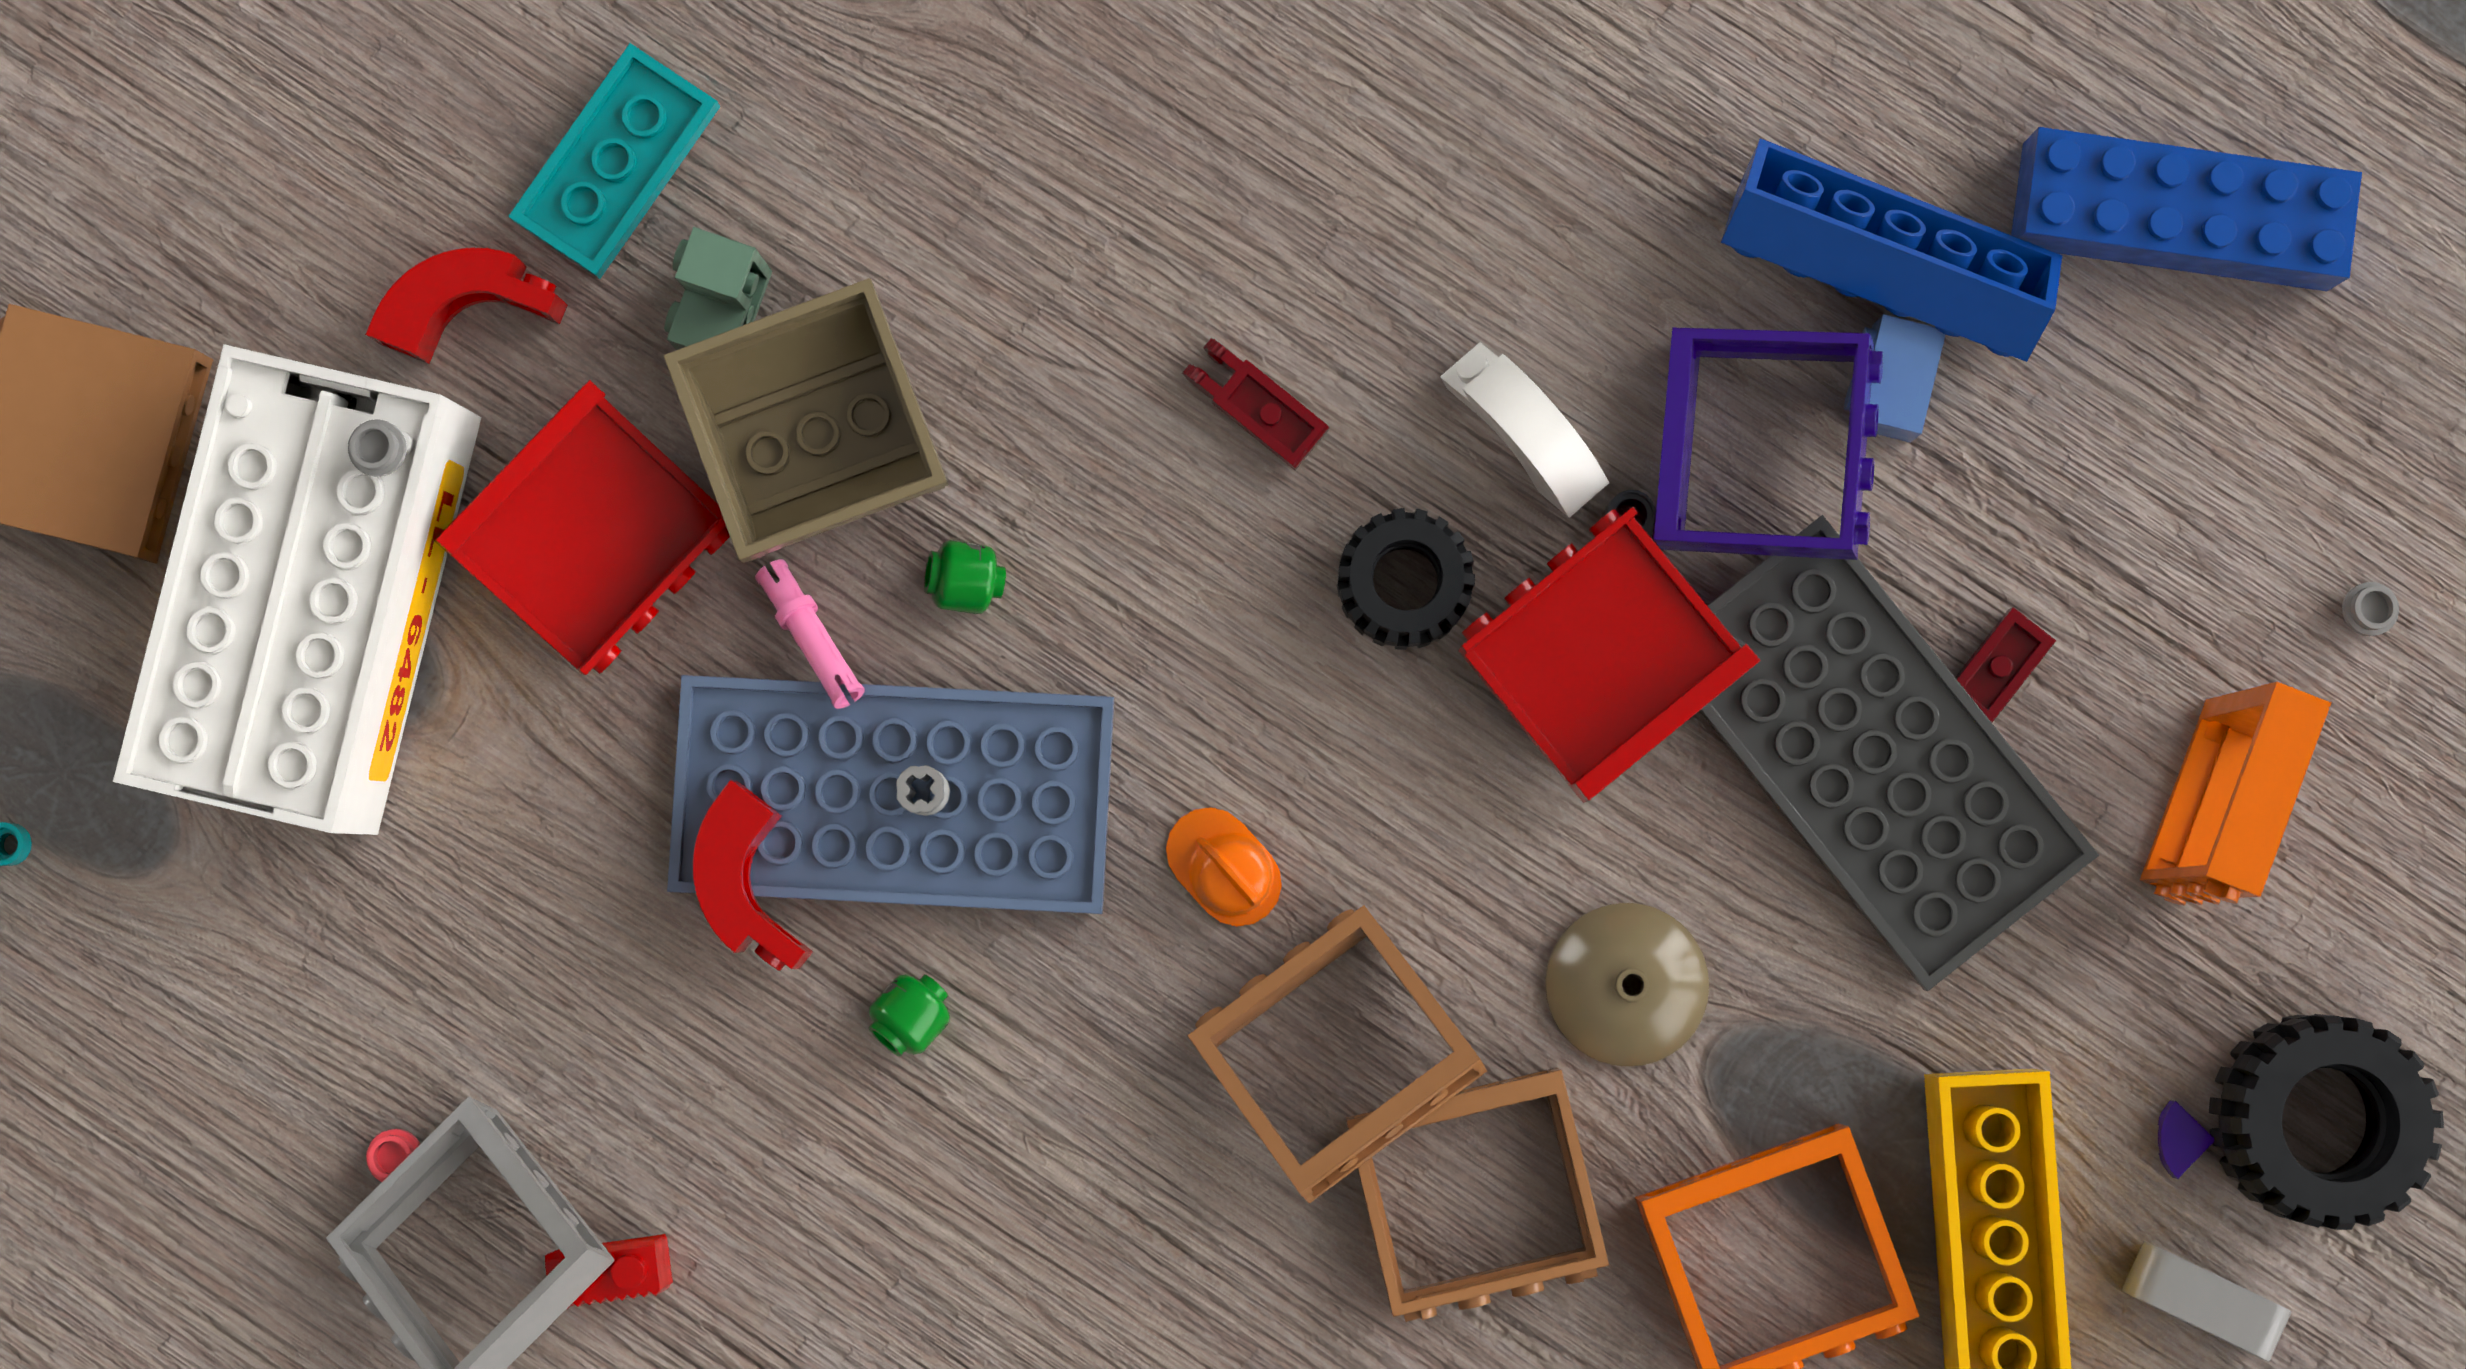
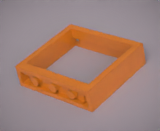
M2273 682L2206 699L2140 881L2156 886L2155 895L2165 898L2164 900L2182 906H2185L2186 902L2202 905L2203 901L2219 905L2221 900L2237 904L2239 898L2261 897L2331 702L2280 682Z
M1838 1123L1635 1197L1697 1369H1802L1804 1367L1802 1359L1823 1352L1825 1358L1846 1354L1856 1348L1854 1340L1871 1334H1875L1876 1339H1885L1898 1335L1908 1329L1907 1321L1920 1317L1849 1126ZM1838 1155L1892 1304L1719 1366L1665 1217Z

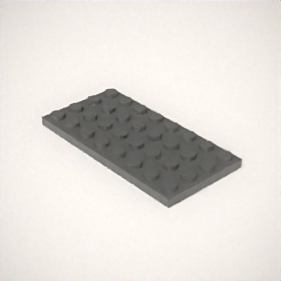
M1823 515L1796 535L1840 538L1839 534ZM1769 556L1708 605L1739 645L1742 647L1747 643L1761 661L1703 707L1700 713L1924 991L1932 989L2099 856L1859 559Z

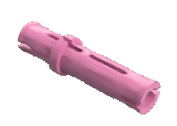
M778 559L770 562L780 580L778 583H775L767 568L763 566L755 575V579L762 586L776 608L775 619L783 630H789L795 642L800 647L829 695L834 708L841 709L850 705L840 685H845L854 702H856L863 696L865 689L847 665L823 623L816 615L818 606L812 596L803 594L785 560Z

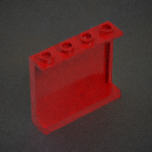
M591 380L587 381L434 540L583 675H587L592 669L601 674L621 653L622 650L615 644L629 629L638 634L657 615L659 610L653 605L667 589L671 593L676 594L693 577L696 571L690 564L703 550L712 555L730 537L719 505L604 398L606 394Z
M1634 507L1630 508L1622 516L1615 509L1611 510L1589 529L1595 537L1579 551L1571 543L1547 563L1552 573L1537 585L1529 577L1504 598L1510 607L1494 620L1487 612L1484 613L1462 632L1468 641L1458 650L1583 803L1590 801L1761 661L1747 643L1742 647L1636 521L1634 517L1638 512Z

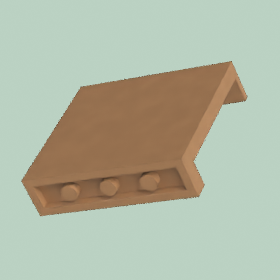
M8 304L6 315L0 319V524L124 554L135 559L157 564L213 359L193 348Z

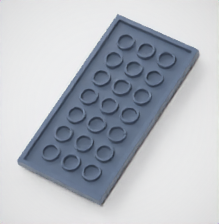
M681 675L667 892L696 893L693 879V856L701 823L717 796L730 780H734L743 784L782 815L754 854L750 871V881L754 896L1103 914L1114 697L862 684L865 692L856 702H854L845 685H840L850 705L836 709L832 705L831 699L821 682ZM910 766H930L942 773L947 779L950 787L949 801L937 814L922 816L911 813L903 808L897 800L896 781L900 774ZM918 778L913 781L911 786L916 791L915 796L912 798L914 803L919 799L927 802L933 800L935 795L930 790L931 785L934 783L932 778L927 782Z

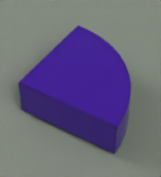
M2170 1100L2166 1104L2158 1120L2159 1158L2172 1178L2179 1179L2211 1146L2214 1138L2177 1101Z

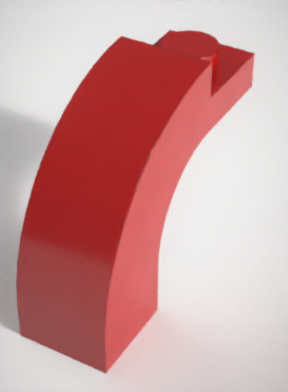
M460 248L434 255L404 273L380 301L365 335L384 347L430 364L441 335L448 323L459 312L472 305L483 302L505 303L557 324L561 323L568 305L554 293L557 286L553 283L526 273L522 281L527 266L514 254L490 248Z
M730 780L708 809L696 838L693 856V879L700 907L715 934L734 953H744L751 942L755 940L759 945L754 952L773 968L781 971L787 965L790 969H800L813 951L761 909L754 897L750 881L751 864L754 854L782 815L743 784Z

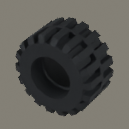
M1405 508L1393 509L1391 514L1385 516L1380 513L1372 517L1370 522L1364 527L1361 525L1353 533L1352 539L1346 544L1342 553L1337 582L1338 597H1340L1342 602V610L1346 618L1352 620L1355 624L1354 628L1362 636L1365 633L1373 639V643L1380 646L1387 644L1395 646L1397 650H1406L1407 647L1417 646V648L1428 646L1432 641L1440 640L1450 632L1459 622L1471 601L1472 589L1475 586V574L1472 571L1474 561L1471 551H1466L1463 545L1465 539L1459 531L1454 533L1447 527L1449 522L1440 516L1437 520L1427 516L1428 511L1416 509L1415 513L1405 512ZM1402 549L1418 552L1426 557L1435 568L1437 588L1432 599L1423 607L1416 610H1399L1387 605L1377 595L1373 583L1374 569L1379 560L1389 552Z

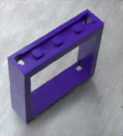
M1672 327L1654 541L1661 550L1858 559L1859 544L1868 545L1870 534V512H1861L1863 491H1872L1874 483V458H1866L1867 437H1877L1879 421L1878 404H1870L1872 383L1881 384L1883 372V351H1874V344L1870 333ZM1700 357L1854 362L1840 538L1685 530Z

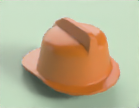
M1209 807L1189 812L1181 817L1171 829L1166 845L1168 865L1177 880L1208 914L1220 923L1236 927L1254 924L1268 916L1279 899L1282 887L1280 869L1268 850L1240 820L1228 811Z

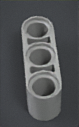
M2143 1241L2121 1289L2123 1293L2268 1362L2271 1360L2292 1311L2145 1241Z

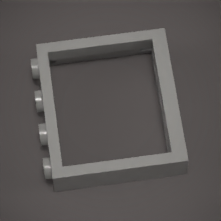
M471 1097L466 1098L326 1237L340 1257L341 1264L338 1266L340 1271L352 1281L359 1283L366 1293L362 1298L365 1306L377 1318L389 1324L395 1333L391 1337L394 1346L405 1357L415 1361L420 1369H507L615 1261L496 1109ZM480 1146L565 1258L459 1362L376 1248Z

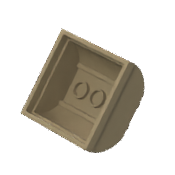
M871 278L663 355L737 557L742 563L764 557L770 552L921 495L931 494L949 485Z

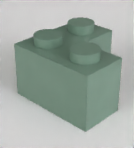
M693 227L689 240H681L673 259V270L677 271L675 279L683 286L685 291L681 301H674L668 311L664 327L665 332L669 333L667 341L676 350L755 321L772 274V270L755 247Z

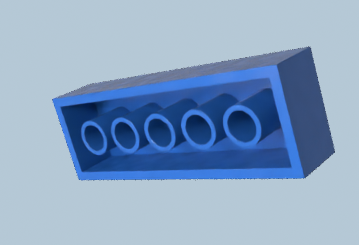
M2038 127L2022 145L2011 236L2058 254L2329 291L2350 278L2362 172Z
M1761 138L1736 191L1721 243L1732 247L1737 253L1745 257H1759L1782 266L1788 273L1794 276L1813 278L1833 286L1839 293L1845 296L1864 298L1884 306L1894 315L1913 317L1935 326L1945 335L1952 337L1961 336L1985 345L1991 352L1999 356H2013L2026 362L2055 312L2063 256Z

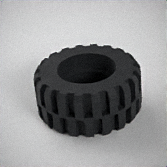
M2314 1014L2283 1017L2280 1024L2267 1023L2253 1031L2255 1039L2252 1042L2240 1041L2230 1052V1055L2236 1060L2231 1068L2220 1067L2215 1078V1082L2224 1087L2220 1099L2210 1097L2209 1113L2219 1115V1128L2210 1129V1135L2214 1138L2213 1146L2223 1148L2226 1156L2219 1160L2227 1176L2238 1178L2240 1183L2237 1189L2249 1200L2263 1204V1210L2278 1217L2318 1228L2321 1226L2334 1230L2353 1229L2355 1223L2371 1226L2384 1221L2385 1214L2383 1211L2400 1212L2411 1203V1198L2406 1193L2410 1188L2424 1189L2431 1178V1174L2424 1170L2427 1160L2438 1161L2442 1144L2433 1143L2434 1128H2444L2443 1111L2432 1109L2430 1099L2439 1095L2435 1082L2431 1078L2420 1077L2418 1072L2424 1068L2425 1064L2415 1051L2400 1049L2402 1039L2388 1030L2374 1029L2371 1022L2358 1018ZM2319 1068H2332L2343 1072L2357 1087L2363 1099L2366 1112L2365 1133L2358 1150L2348 1162L2329 1173L2313 1172L2302 1167L2291 1154L2286 1144L2282 1127L2283 1110L2291 1090L2302 1077Z

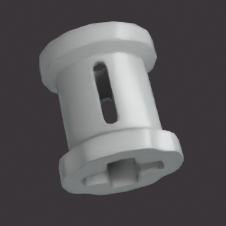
M910 766L900 774L896 781L897 800L903 808L911 813L922 816L934 815L941 811L949 801L950 787L947 779L942 773L930 766ZM917 778L924 782L929 781L931 778L934 780L930 787L931 792L935 795L932 801L927 802L922 799L917 800L915 803L912 801L916 794L915 789L911 786L914 780Z

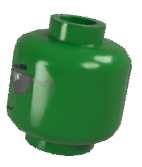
M947 540L941 545L938 552L930 551L924 576V592L932 594L934 604L940 609L982 614L989 607L992 598L1001 599L1005 587L1006 568L997 566L995 552L989 546Z
M924 974L919 980L910 975H899L871 1003L869 1015L873 1023L868 1028L883 1046L897 1056H902L904 1052L913 1055L921 1054L950 1022L949 1011L943 1003L948 994L928 975Z

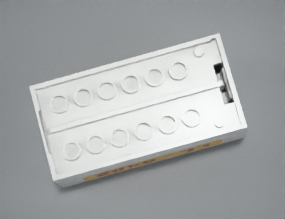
M223 344L113 782L328 833L378 835L448 554L434 540L457 517L481 417L441 394ZM369 420H384L395 425L402 432L406 440L407 451L405 459L401 466L389 475L374 477L364 474L352 464L349 458L348 442L351 434L360 424Z

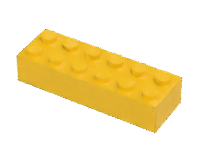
M2013 1069L1924 1074L1945 1369H2072L2050 1071Z

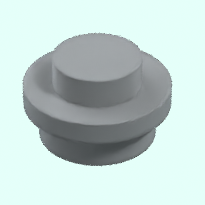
M378 419L360 424L353 431L348 442V454L352 464L364 474L374 477H382L395 472L403 463L407 451L406 440L402 432L395 425Z
M2365 582L2353 587L2346 594L2342 604V614L2346 624L2354 632L2363 636H2376L2387 632L2394 626L2399 615V604L2394 593L2385 585L2377 582Z

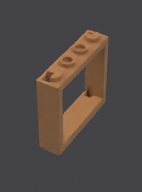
M1365 905L1355 912L1350 909L1336 916L1327 926L1328 932L1312 944L1310 942H1303L1294 947L1284 957V964L1268 976L1261 974L1248 981L1241 988L1239 998L1224 1009L1216 1007L1205 1013L1196 1022L1195 1026L1197 1029L1187 1035L1299 1194L1309 1204L1487 1072L1480 1057ZM1367 937L1453 1053L1301 1165L1217 1047Z
M1552 1068L1464 1089L1412 1128L1547 1096L1583 1248L1403 1290L1373 1159L1370 1158L1357 1169L1393 1317L1404 1315L1405 1322L1420 1318L1425 1320L1437 1315V1306L1454 1302L1458 1303L1460 1310L1476 1308L1491 1303L1489 1294L1511 1289L1513 1297L1526 1296L1543 1291L1545 1289L1543 1281L1565 1277L1566 1284L1584 1282V1279L1598 1276L1597 1268L1609 1266L1561 1069ZM1373 1111L1345 1117L1348 1130Z

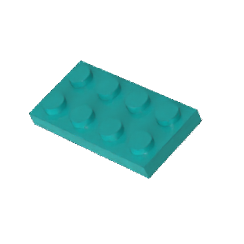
M629 43L508 217L514 223L598 279H601L721 107L717 100Z

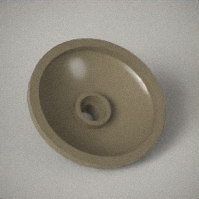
M1610 904L1582 915L1560 936L1551 952L1546 969V999L1558 1029L1579 1051L1593 1059L1611 1065L1641 1066L1654 1063L1673 1054L1696 1031L1708 1002V969L1703 953L1694 937L1672 916L1643 904ZM1630 974L1636 975L1641 981L1640 991L1633 996L1627 995L1622 988L1623 979Z

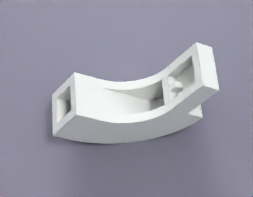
M1479 342L1440 376L1446 388L1482 418L1505 442L1526 470L1538 492L1568 518L1609 484L1597 460L1568 420L1542 390L1504 354L1498 357Z

